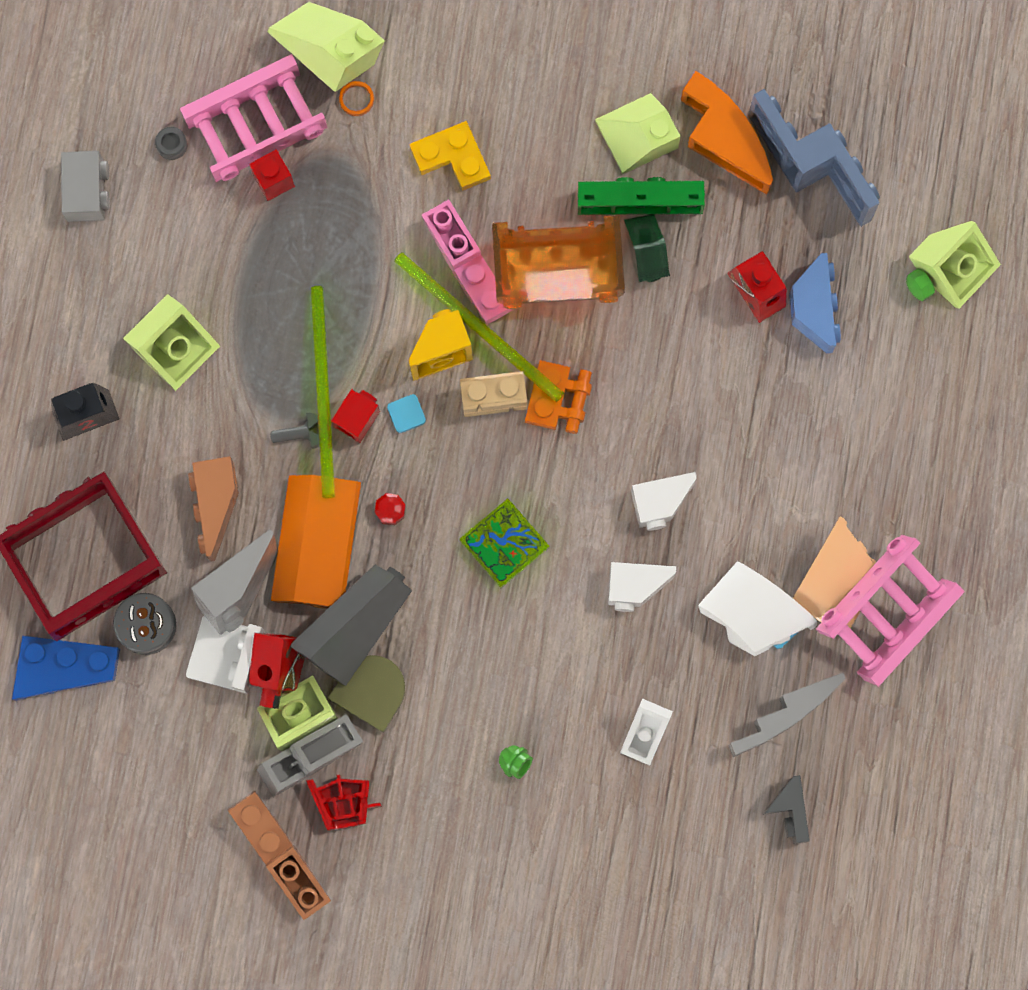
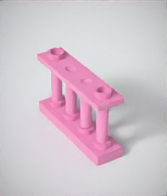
M292 54L180 108L188 128H200L217 161V164L210 167L216 182L233 179L239 174L240 170L248 167L249 163L275 149L279 152L303 139L311 140L317 138L327 128L323 113L312 116L294 82L296 77L300 76V72ZM277 86L284 87L301 120V123L287 130H284L267 97L268 91ZM250 99L256 101L273 134L272 137L256 144L238 109L240 104ZM221 113L228 114L245 148L244 151L228 157L211 124L212 118Z
M905 535L895 538L888 544L884 555L835 608L830 609L824 614L821 624L816 628L820 634L832 639L838 634L863 660V665L857 673L864 681L878 687L965 592L955 582L943 578L937 581L912 554L920 542L915 538ZM902 563L927 589V595L917 605L890 577ZM880 587L906 613V618L897 628H893L868 601ZM859 610L885 637L884 642L875 652H872L847 625Z

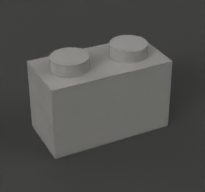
M99 151L61 152L62 214L67 222L105 220V210L110 209L109 192L104 191V180H109L108 161H104Z

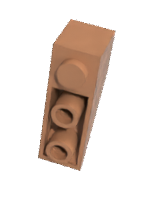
M230 456L193 462V472L188 473L191 491H196L198 503L193 504L196 523L201 522L203 534L198 535L199 549L201 554L206 553V557L210 562L216 560L239 494L235 465Z

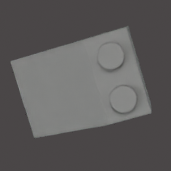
M270 529L191 588L197 607L220 635L225 631L230 633L236 630L243 623V618L247 615L277 556L274 533Z

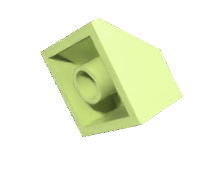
M168 294L123 338L175 391L220 347L192 314Z

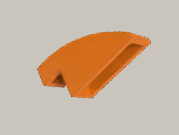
M695 71L682 90L681 101L702 113L703 117L689 137L688 148L767 195L771 189L773 177L765 150L754 128L740 108L725 92L711 80Z

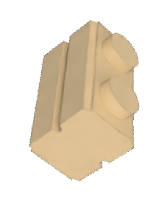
M523 371L460 379L464 417L509 412L510 409L514 411L527 410Z

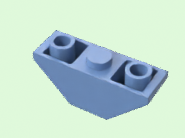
M821 253L791 288L789 293L791 321L796 329L825 353H833L836 343L841 341L840 325L834 324L833 312L838 310L836 293H831L830 282H833L835 279L833 262L828 263L827 253Z

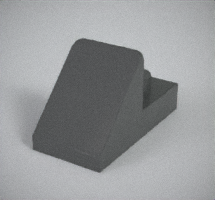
M800 775L790 778L763 813L765 815L789 812V818L784 819L787 838L792 837L793 844L810 841Z

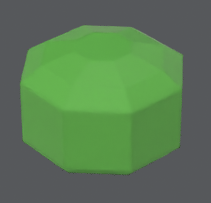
M918 268L907 275L906 284L908 289L918 300L923 302L935 293L932 281L923 270Z

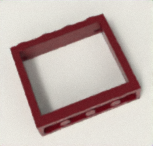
M105 472L98 474L92 479L88 476L81 486L73 491L67 490L62 492L55 498V502L45 508L39 507L31 511L27 519L17 525L7 526V531L0 534V552L46 631L55 641H59L167 574V571L118 490ZM108 494L145 555L146 560L53 617L15 550L100 497Z

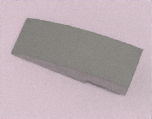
M346 714L292 744L285 751L261 763L257 771L274 798L362 744L363 740Z

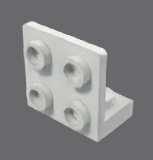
M203 616L186 677L248 694L250 689L249 675L254 633H266L265 630L260 626L249 624V626L240 625L236 630L230 633L225 631L220 635L207 618Z

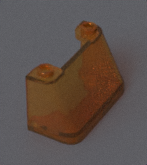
M620 215L604 216V223L598 224L596 227H594V221H589L587 226L524 230V225L518 226V231H514L508 228V222L492 223L496 301L503 304V308L517 309L521 308L522 304L595 299H599L600 303H614L618 301V297L624 295L625 283Z

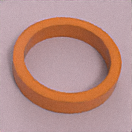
M352 81L341 89L339 102L341 108L347 114L362 116L373 107L374 94L366 83ZM355 86L365 88L370 94L369 104L359 111L350 110L343 103L345 92Z

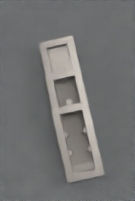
M844 673L782 695L779 698L783 707L782 710L754 721L758 733L728 745L732 756L736 757L756 748L794 726L818 707L846 679Z

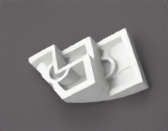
M738 561L699 604L700 613L726 627L730 643L753 656L769 650L773 645L789 641L791 635L805 628L812 630L817 626V620L797 601L771 581Z

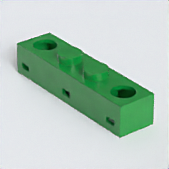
M621 177L615 181L578 182V215L703 214L704 181H666L662 177H651L647 181H634L630 177ZM636 206H645V208H636Z

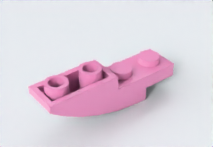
M448 199L422 214V218L442 255L486 326L513 311V305L485 262L479 247L450 200Z

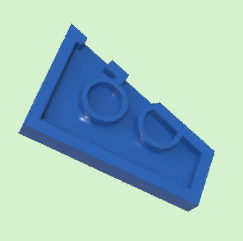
M22 636L12 700L16 701L26 699L27 697L52 694L57 691L115 681L120 649L118 647Z

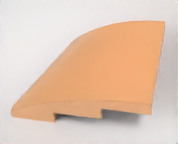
M841 516L793 596V599L819 622H822L824 614L830 609L835 608L876 563L868 555L863 543L857 541L847 527L846 520ZM860 610L847 623L850 628L858 617Z

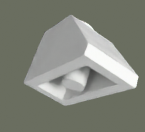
M693 472L632 485L631 493L639 528L647 526L648 531L666 527V522L672 520L694 486L697 479L696 473Z
M611 562L608 605H615L616 611L633 612L634 607H641L675 577L676 566Z

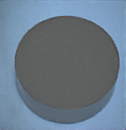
M176 127L162 129L155 139V145L159 154L168 160H176L182 157L188 147L184 133Z

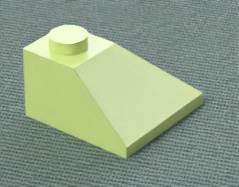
M651 93L595 119L622 174L679 148L681 136L667 109Z
M973 221L930 234L909 256L915 268L923 270L928 275L935 290L958 309L1001 265L977 224Z

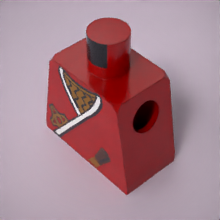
M763 251L728 272L732 282L759 323L786 308V286Z
M254 633L249 683L253 686L263 687L260 706L279 709L282 691H295L297 689L305 657L291 647V644L297 637L273 633Z

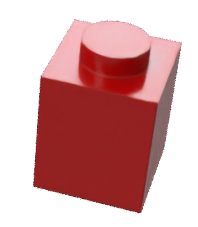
M277 149L249 163L252 174L267 201L295 187L292 175Z
M351 389L331 420L333 428L361 443L380 413L379 405L376 404L377 399L364 390L358 393Z

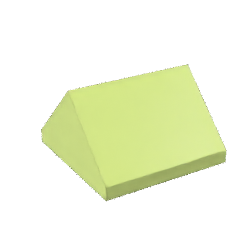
M313 675L298 683L295 691L283 692L279 709L263 706L257 708L276 747L282 752L297 741L338 719Z

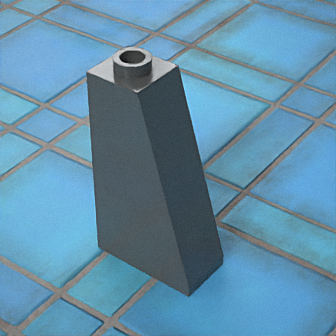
M375 564L291 644V647L324 673L346 686L412 592L403 583L405 576L392 567H389L386 571Z

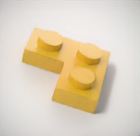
M467 121L409 144L421 175L451 164L462 191L491 179L490 172Z

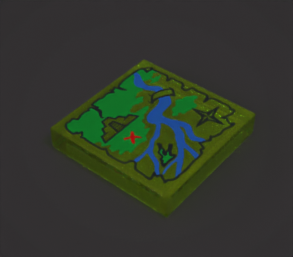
M508 498L459 539L500 589L550 548L547 542Z

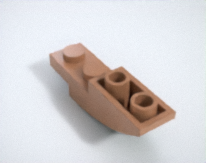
M253 791L228 809L234 821L261 857L267 869L303 920L331 901L305 860L256 791Z

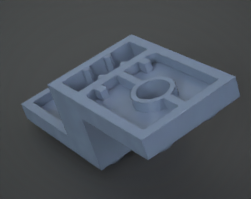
M765 89L754 94L748 116L795 192L801 191L828 175L860 227L872 221L880 203V195L876 187L871 182L867 183L862 175L863 168L859 160L855 156L851 157L845 148L847 143L839 130L835 131L829 123L797 141V132L790 122L785 123L780 115L781 107L774 96L769 97Z

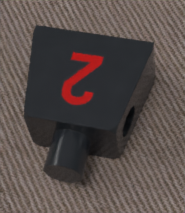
M89 383L51 399L52 413L63 441L120 419L110 391L96 383Z

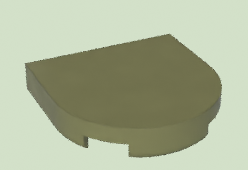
M369 655L366 656L347 685L344 686L338 682L328 699L384 733L404 700V677L400 669L389 659L382 656Z

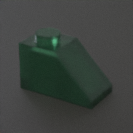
M650 214L625 219V231L638 281L654 282L663 277L670 276L666 242L655 215Z

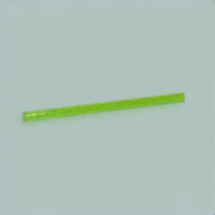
M401 252L395 258L394 262L448 309L452 312L459 310L462 321L519 371H523L524 375L555 402L561 399L564 392L409 257Z
M322 286L311 287L322 497L333 498L335 497L324 293Z

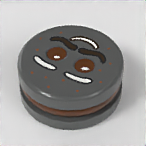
M137 593L126 598L118 606L114 615L113 626L116 637L126 648L137 654L151 655L165 649L174 638L176 617L171 607L159 596L151 593Z

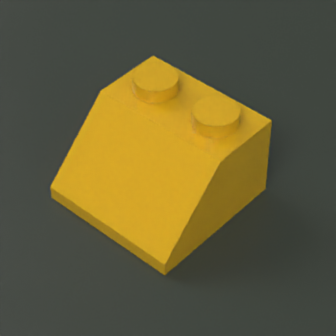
M450 309L441 310L433 315V319L427 321L408 360L413 381L473 360L471 342L459 310L453 312Z

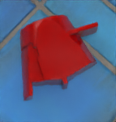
M339 774L336 775V780L317 787L313 779L306 780L327 830L344 829L366 824L367 809L382 807L381 803L368 804V780L342 779Z

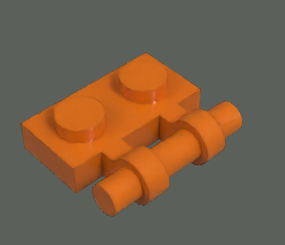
M540 360L525 423L556 430L558 419L567 420L565 431L577 434L579 425L584 422L586 414L583 408L586 396L591 393L592 385L590 380L592 372L581 369L578 379L573 381L568 379L571 367ZM565 391L574 393L571 408L562 407Z

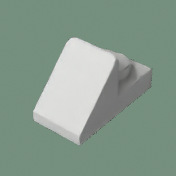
M642 699L620 753L650 765L673 711Z

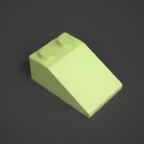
M311 2L306 3L269 27L267 31L334 92L374 66L385 42L362 20Z

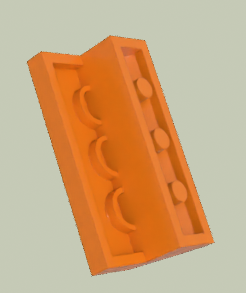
M289 475L271 601L306 604L328 609L346 592L361 482L318 475Z

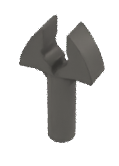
M306 413L308 420L303 426L273 430L270 433V438L273 443L305 438L311 442V448L315 449L324 444L332 434L331 432L315 434L311 430L317 425L330 424V421L321 415Z

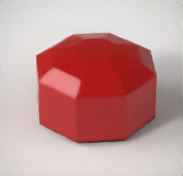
M385 493L376 500L374 512L382 524L395 526L404 519L406 504L398 494Z

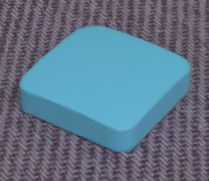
M414 394L391 402L387 406L398 433L414 429L426 422L418 398Z

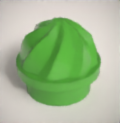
M514 745L502 750L499 756V764L504 774L508 777L514 776L517 779L522 778L526 774L533 761V758L528 755L527 749Z

